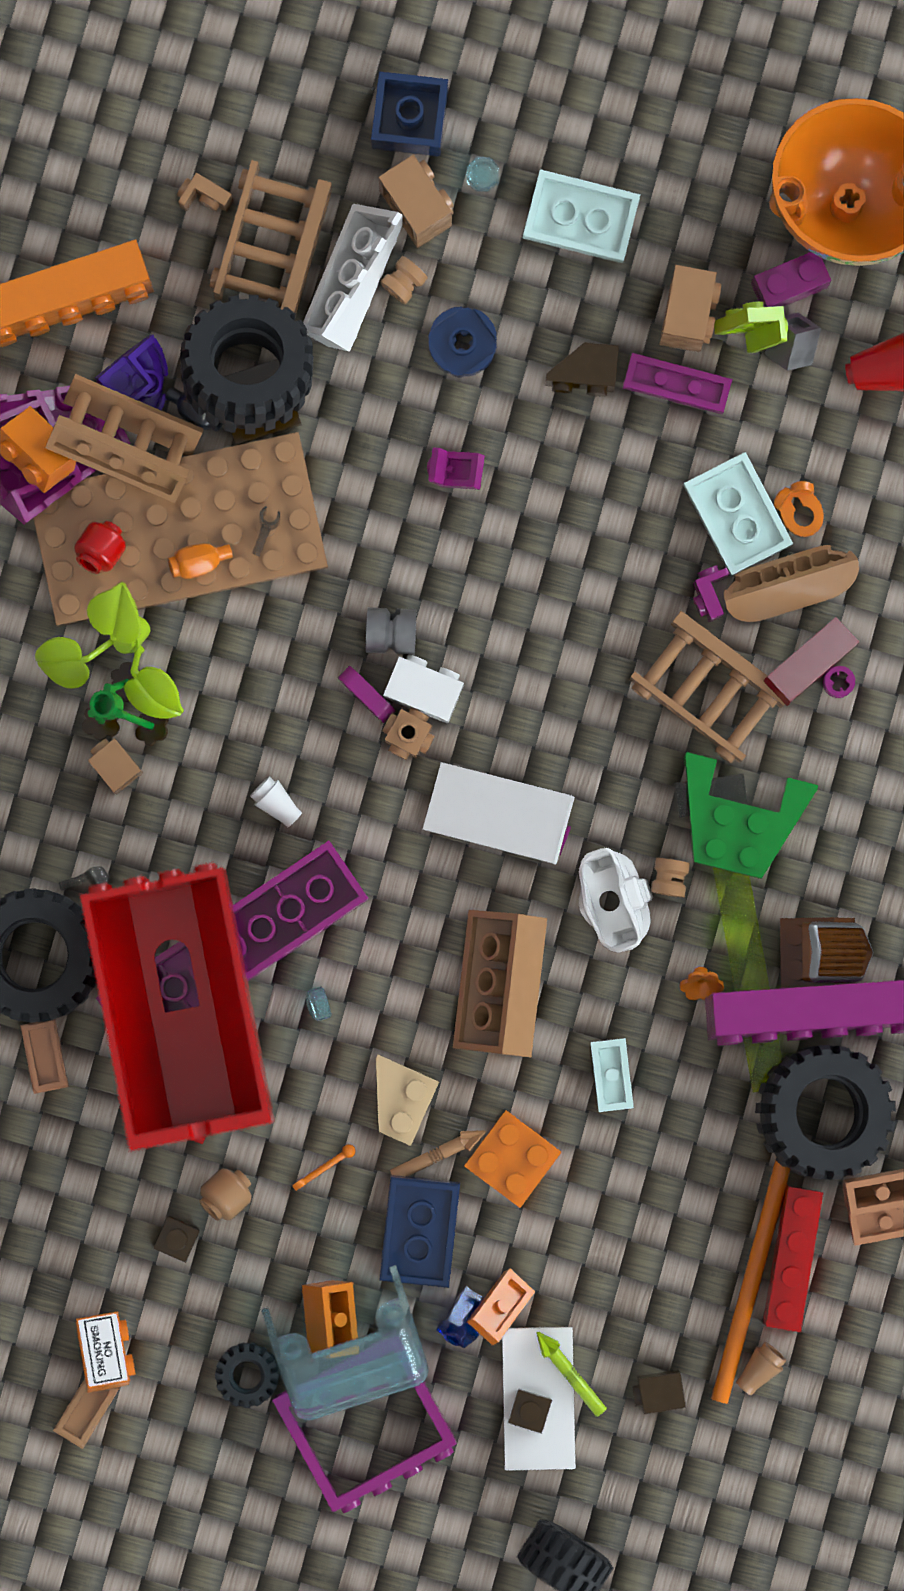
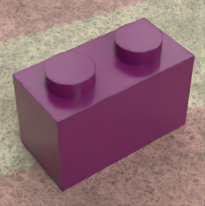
M809 252L755 275L751 285L758 301L763 302L764 307H785L827 289L832 280L823 259Z

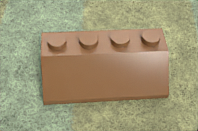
M469 910L453 1048L523 1057L532 1056L547 918L514 913Z

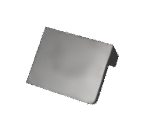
M800 313L785 315L788 322L787 341L767 348L765 355L787 371L809 366L814 360L821 328Z

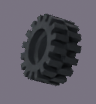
M244 1342L234 1347L232 1346L222 1355L216 1366L215 1380L218 1391L222 1393V1397L226 1401H230L232 1405L237 1407L250 1408L251 1406L261 1405L272 1396L279 1381V1367L275 1361L276 1358L267 1351V1348L261 1347L257 1343ZM241 1362H253L259 1367L261 1379L255 1387L245 1389L235 1382L234 1369Z

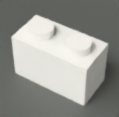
M408 654L407 659L399 657L384 692V698L407 708L412 707L429 717L448 724L464 686V682L458 680L460 675L442 667L439 672L426 668L427 661Z

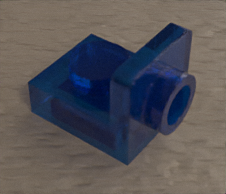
M465 1286L457 1296L448 1315L439 1323L436 1330L443 1335L448 1343L466 1348L479 1336V1333L467 1321L484 1298Z

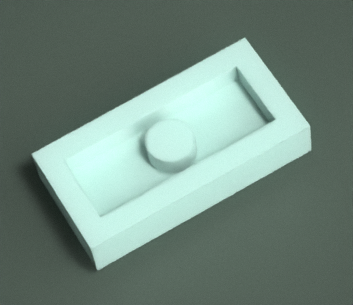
M626 1039L590 1042L598 1112L634 1108Z

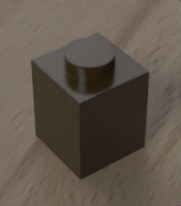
M679 1370L637 1376L638 1385L632 1386L635 1407L642 1406L644 1414L686 1408Z

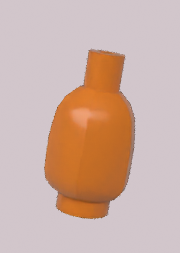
M200 543L178 549L174 556L168 558V565L173 578L180 576L183 579H192L212 572L217 568L220 561L232 558L233 555L229 544L214 547L208 543Z

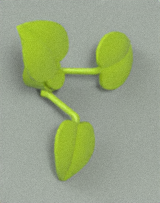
M121 582L111 589L97 594L87 606V615L92 626L99 633L110 635L109 640L85 656H82L79 644L66 637L49 639L36 651L35 660L40 669L56 684L72 689L83 686L88 680L90 672L85 663L94 659L110 646L114 645L116 650L123 654L134 653L131 674L134 678L129 679L124 685V691L129 702L138 711L155 718H173L180 716L184 712L177 687L166 672L155 667H144L140 672L138 670L140 657L145 651L141 644L149 636L150 626L144 618L139 616L135 602L125 582Z

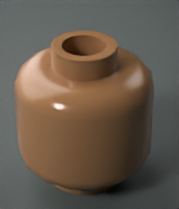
M220 1169L202 1185L200 1189L202 1198L199 1202L203 1209L215 1220L219 1221L221 1218L232 1220L251 1202V1193L248 1189L251 1186V1182L240 1170H236L233 1173L228 1169Z

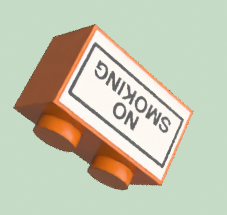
M118 1312L76 1319L87 1393L128 1386L130 1383L129 1376L135 1375L132 1354L125 1355L123 1341L129 1340L126 1319L119 1321Z

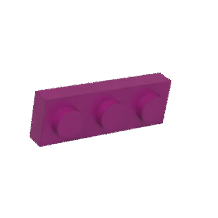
M632 353L623 388L723 414L732 379Z

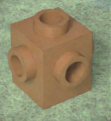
M412 707L409 712L401 709L398 716L392 713L382 732L388 734L385 738V743L390 745L388 751L404 760H407L408 756L416 759L419 752L426 754L435 737L430 734L432 725L427 723L429 717ZM406 726H411L415 729V735L411 739H406L402 736V729Z

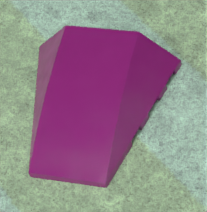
M70 386L56 387L55 390L40 391V389L30 390L23 394H0V428L29 406L35 409L54 428L58 416L61 415L69 419L73 407L63 403ZM86 413L82 425L101 432L105 421ZM118 427L114 438L130 445L131 442L125 430ZM0 454V505L25 525L95 472L96 469L76 462L72 473L43 493L36 485L30 484L24 478L22 471L15 464L5 460Z

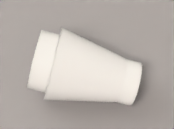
M270 776L250 796L255 801L254 805L281 821L287 828L302 814L279 780L275 782Z

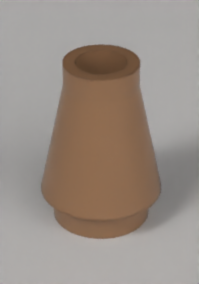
M767 1342L761 1347L757 1346L743 1373L736 1381L737 1385L752 1396L756 1390L783 1371L782 1365L786 1362L785 1357Z

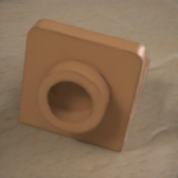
M198 173L194 175L192 180L187 178L177 194L180 197L178 202L180 208L185 211L189 209L197 194L201 196L198 201L215 212L218 208L227 212L234 201L231 193Z

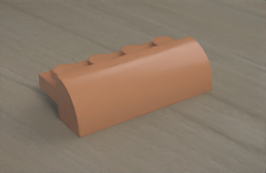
M904 1169L843 1180L844 1201L848 1211L852 1241L855 1246L904 1237Z

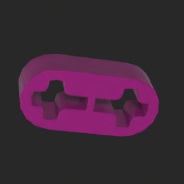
M350 665L337 677L383 724L392 713L396 712Z

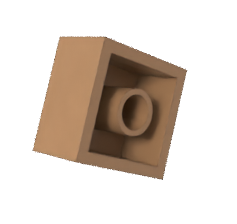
M413 154L378 177L381 195L392 211L403 215L402 226L417 249L452 226L453 202L443 188L439 191L436 189L433 181L435 176L425 160L418 162Z
M675 265L659 345L700 353L703 343H710L715 317H710L709 313L710 310H716L721 291V283L715 282L717 272Z

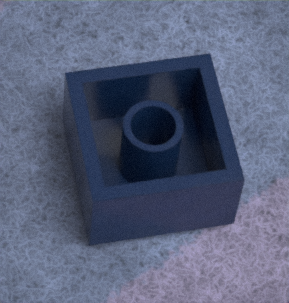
M379 71L371 136L372 149L440 156L448 94V79Z

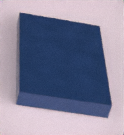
M396 1175L390 1176L379 1281L449 1288L460 1182Z

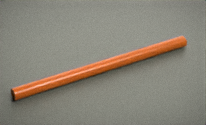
M776 1159L711 1397L712 1400L728 1404L791 1171L790 1168L779 1164Z

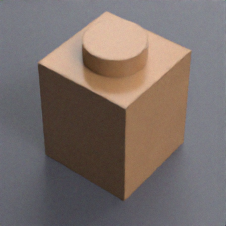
M115 738L110 742L107 739L102 740L90 751L93 756L88 759V762L116 795L143 774V771Z

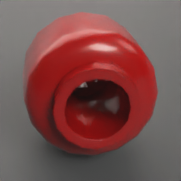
M110 521L89 523L74 545L78 564L94 574H99L100 571H111L126 549L125 540L121 536L122 530Z

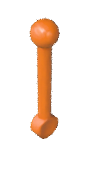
M351 1144L345 1145L341 1153L293 1184L294 1190L297 1191L344 1158H352L356 1153L355 1147Z

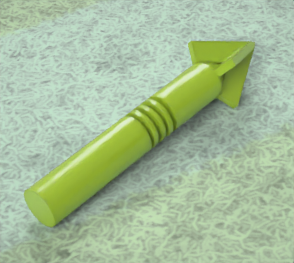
M536 1331L543 1358L549 1357L596 1417L601 1415L607 1407L559 1349V1341Z

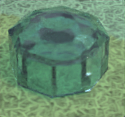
M476 157L467 166V183L475 191L489 192L498 184L499 166L490 157Z
M321 986L308 990L306 1003L313 1019L321 1021L331 1018L332 1013L325 989Z

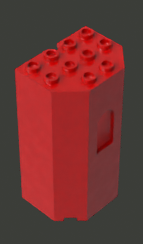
M215 862L193 866L195 873L184 875V872L179 869L158 873L159 880L153 882L141 876L123 880L124 887L112 889V884L109 885V883L88 887L89 894L80 895L129 1151L270 1124L275 1121L227 873L224 868H217ZM177 940L188 948L200 1006L165 1013L155 961L156 951L163 942Z

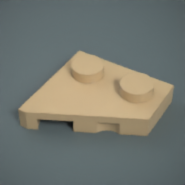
M377 1055L376 1077L379 1132L411 1146L439 1081L381 1055Z

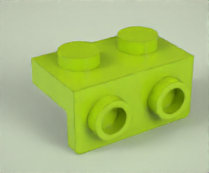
M763 302L746 303L742 305L743 308L726 311V316L715 320L714 323L715 335L745 333L748 353H756L787 341L788 322L784 315L783 306L764 307Z

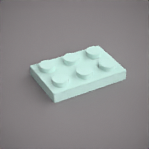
M540 169L523 239L623 263L640 194Z
M746 452L683 484L731 577L793 545Z

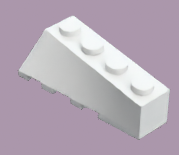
M352 204L303 323L307 328V335L327 347L350 352L364 316L371 304L379 280L384 273V268L392 249L397 242V237L403 225L402 214L395 211Z

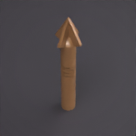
M461 1131L459 1137L440 1145L439 1148L436 1147V1150H430V1153L426 1152L391 1169L390 1172L395 1176L408 1177L433 1165V1162H439V1159L443 1160V1157L445 1159L464 1149L470 1151L486 1131Z

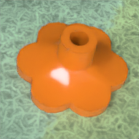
M697 967L694 972L688 975L687 979L680 982V990L685 992L686 998L689 1000H698L700 998L705 1000L712 993L722 992L724 990V983L718 979L716 973L708 972V969L705 967Z

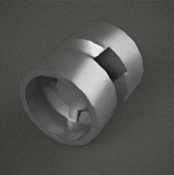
M368 607L366 653H386L389 648H392L395 654L415 655L416 609H397L394 614H390L387 608Z

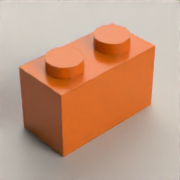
M29 406L0 428V454L5 460L15 464L30 484L36 485L45 493L72 473L77 461L45 448L53 427L35 409Z
M331 1280L302 1285L308 1355L330 1358L359 1353L353 1282Z

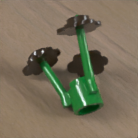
M124 662L120 665L119 669L111 672L113 682L111 684L106 683L103 690L95 692L91 697L90 707L85 710L84 715L87 719L83 721L82 729L86 734H94L97 740L102 741L107 735L115 736L119 733L120 725L117 721L120 718L139 725L135 730V737L140 741H144L146 745L153 746L156 740L162 741L167 737L168 729L166 725L169 718H155L146 714H141L137 717L123 710V700L129 702L124 691V685L129 679L134 678L131 674L132 663Z

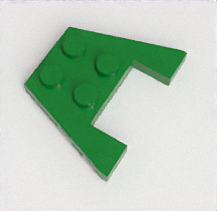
M686 752L684 764L686 766V788L689 802L693 862L762 879L816 793L818 785L786 778L779 810L774 812L710 796L709 792L717 760Z

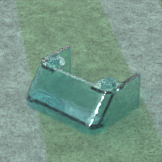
M396 1265L389 1268L399 1298L385 1302L379 1307L376 1313L379 1332L315 1353L311 1352L308 1341L302 1335L291 1333L279 1337L268 1307L261 1309L291 1405L299 1418L314 1420L415 1387L427 1378L429 1372L428 1363Z

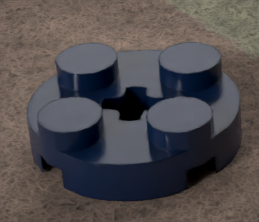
M453 307L444 311L435 319L429 334V352L434 363L441 370L456 378H462L480 373L491 363L497 350V336L492 321L483 312L476 309ZM460 333L463 337L468 334L471 336L472 340L469 341V349H456L454 347V344L457 342L455 338L457 334Z

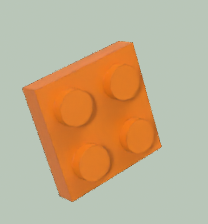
M505 1110L464 1166L521 1208L562 1152Z

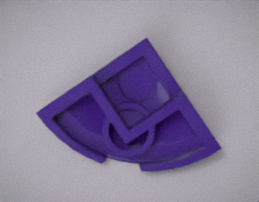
M153 334L149 335L95 377V380L100 385L162 410L166 399V394L162 393L163 376L168 375V367L159 342Z

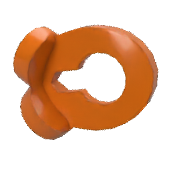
M798 481L791 484L790 488H783L776 495L773 506L779 510L783 524L792 534L799 537H808L819 531L823 524L824 514L819 500L814 495V484L807 481ZM793 497L799 498L802 506L811 509L814 518L810 525L800 526L795 522L794 512L796 509L791 502Z

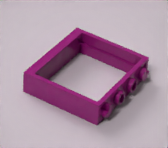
M397 1329L360 1349L359 1353L345 1357L276 1395L272 1400L332 1512L341 1509L343 1513H346L361 1504L359 1498L370 1492L374 1496L385 1492L392 1487L391 1480L400 1475H403L404 1479L416 1475L423 1470L422 1463L431 1458H434L435 1462L445 1459L454 1453L452 1447L457 1445V1440ZM394 1350L442 1439L337 1496L290 1406Z

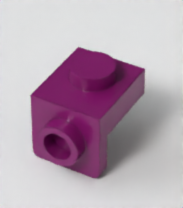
M433 448L432 455L427 463L428 480L444 488L480 490L485 456L480 453L453 452L442 448Z
M717 565L699 572L700 579L695 580L693 583L698 595L693 598L700 617L706 615L709 622L719 619L724 615L712 584L727 578L729 571L727 568L719 570Z

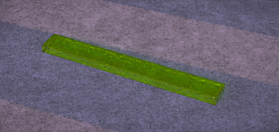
M712 867L734 992L769 990L750 876ZM752 1037L743 1038L752 1093L758 1092L761 1083L767 1082L769 1070L782 1062L779 1037L778 1040H773V1042L756 1044L752 1043Z

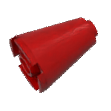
M904 333L850 356L851 363L845 364L848 384L855 383L856 390L904 392Z

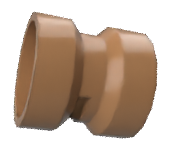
M402 256L395 264L396 272L393 271L392 274H386L380 281V284L396 300L406 305L413 297V287H421L428 277L417 265Z
M656 858L654 869L657 871L656 879L652 881L650 892L685 898L686 886L684 885V877L689 874L690 863Z

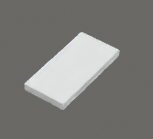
M441 762L423 830L557 864L575 797Z
M572 1327L509 1328L502 1337L505 1470L575 1469L574 1389L549 1357L543 1358L536 1331L559 1341V1349L573 1365ZM518 1388L552 1399L542 1434L508 1423Z

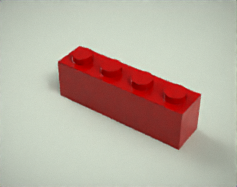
M786 1186L762 1323L766 1327L801 1332L823 1199V1192Z

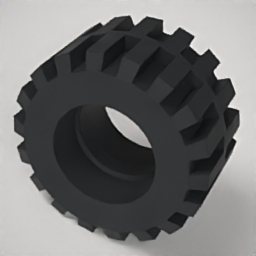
M540 1519L517 1554L520 1563L528 1571L557 1591H600L614 1569L610 1560L571 1532L549 1520Z

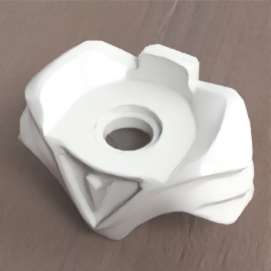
M600 848L587 853L579 867L581 882L579 896L580 912L585 920L594 928L603 946L618 953L632 950L645 937L651 924L647 902L653 899V895L650 892L648 880L639 878L633 862L623 854L612 851L609 848ZM606 891H613L619 897V906L614 911H606L600 905V898Z

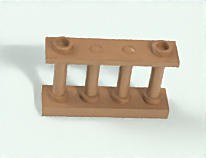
M251 160L249 170L243 168L240 176L238 189L243 190L221 267L214 268L209 287L214 288L213 293L215 299L222 300L225 288L245 294L259 295V298L266 300L271 298L279 302L281 310L284 307L291 309L295 313L296 318L331 197L332 183L318 179L316 188L310 187L309 190L277 182L258 176L260 171L259 163ZM254 189L304 203V207L309 208L306 221L300 220L297 223L249 209ZM244 222L295 236V240L300 241L297 254L291 253L288 256L239 242ZM235 255L286 269L285 273L291 274L287 287L281 286L279 289L229 275Z
M75 374L63 401L64 404L73 407L69 419L61 415L58 416L45 448L176 503L190 471L179 466L183 454L186 456L193 454L204 429ZM86 413L105 421L101 432L82 425ZM118 427L137 434L134 446L114 438ZM150 441L170 448L166 460L147 452Z
M680 611L671 623V626L676 629L673 632L675 637L644 677L636 672L632 674L629 680L634 685L631 689L647 701L650 697L654 698L717 746L715 753L730 764L733 760L741 763L746 755L738 750L740 745L769 707L774 708L777 705L782 708L785 704L763 682L767 677L765 673L683 611ZM694 642L703 649L701 653L703 657L673 697L670 698L656 688L655 685L686 644L690 646ZM722 663L731 670L729 673L731 678L700 719H697L685 710L683 705L711 668ZM749 684L759 691L756 695L758 700L726 741L710 727L741 686L746 687Z

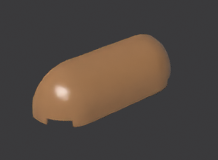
M824 545L747 568L737 573L735 581L727 590H724L727 610L738 620L757 622L835 598L845 592L856 580L859 572L858 558L851 551L845 553L831 550V545Z

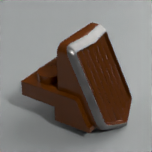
M780 918L781 988L856 984V982L864 978L874 952L864 928L860 924L855 923V918Z

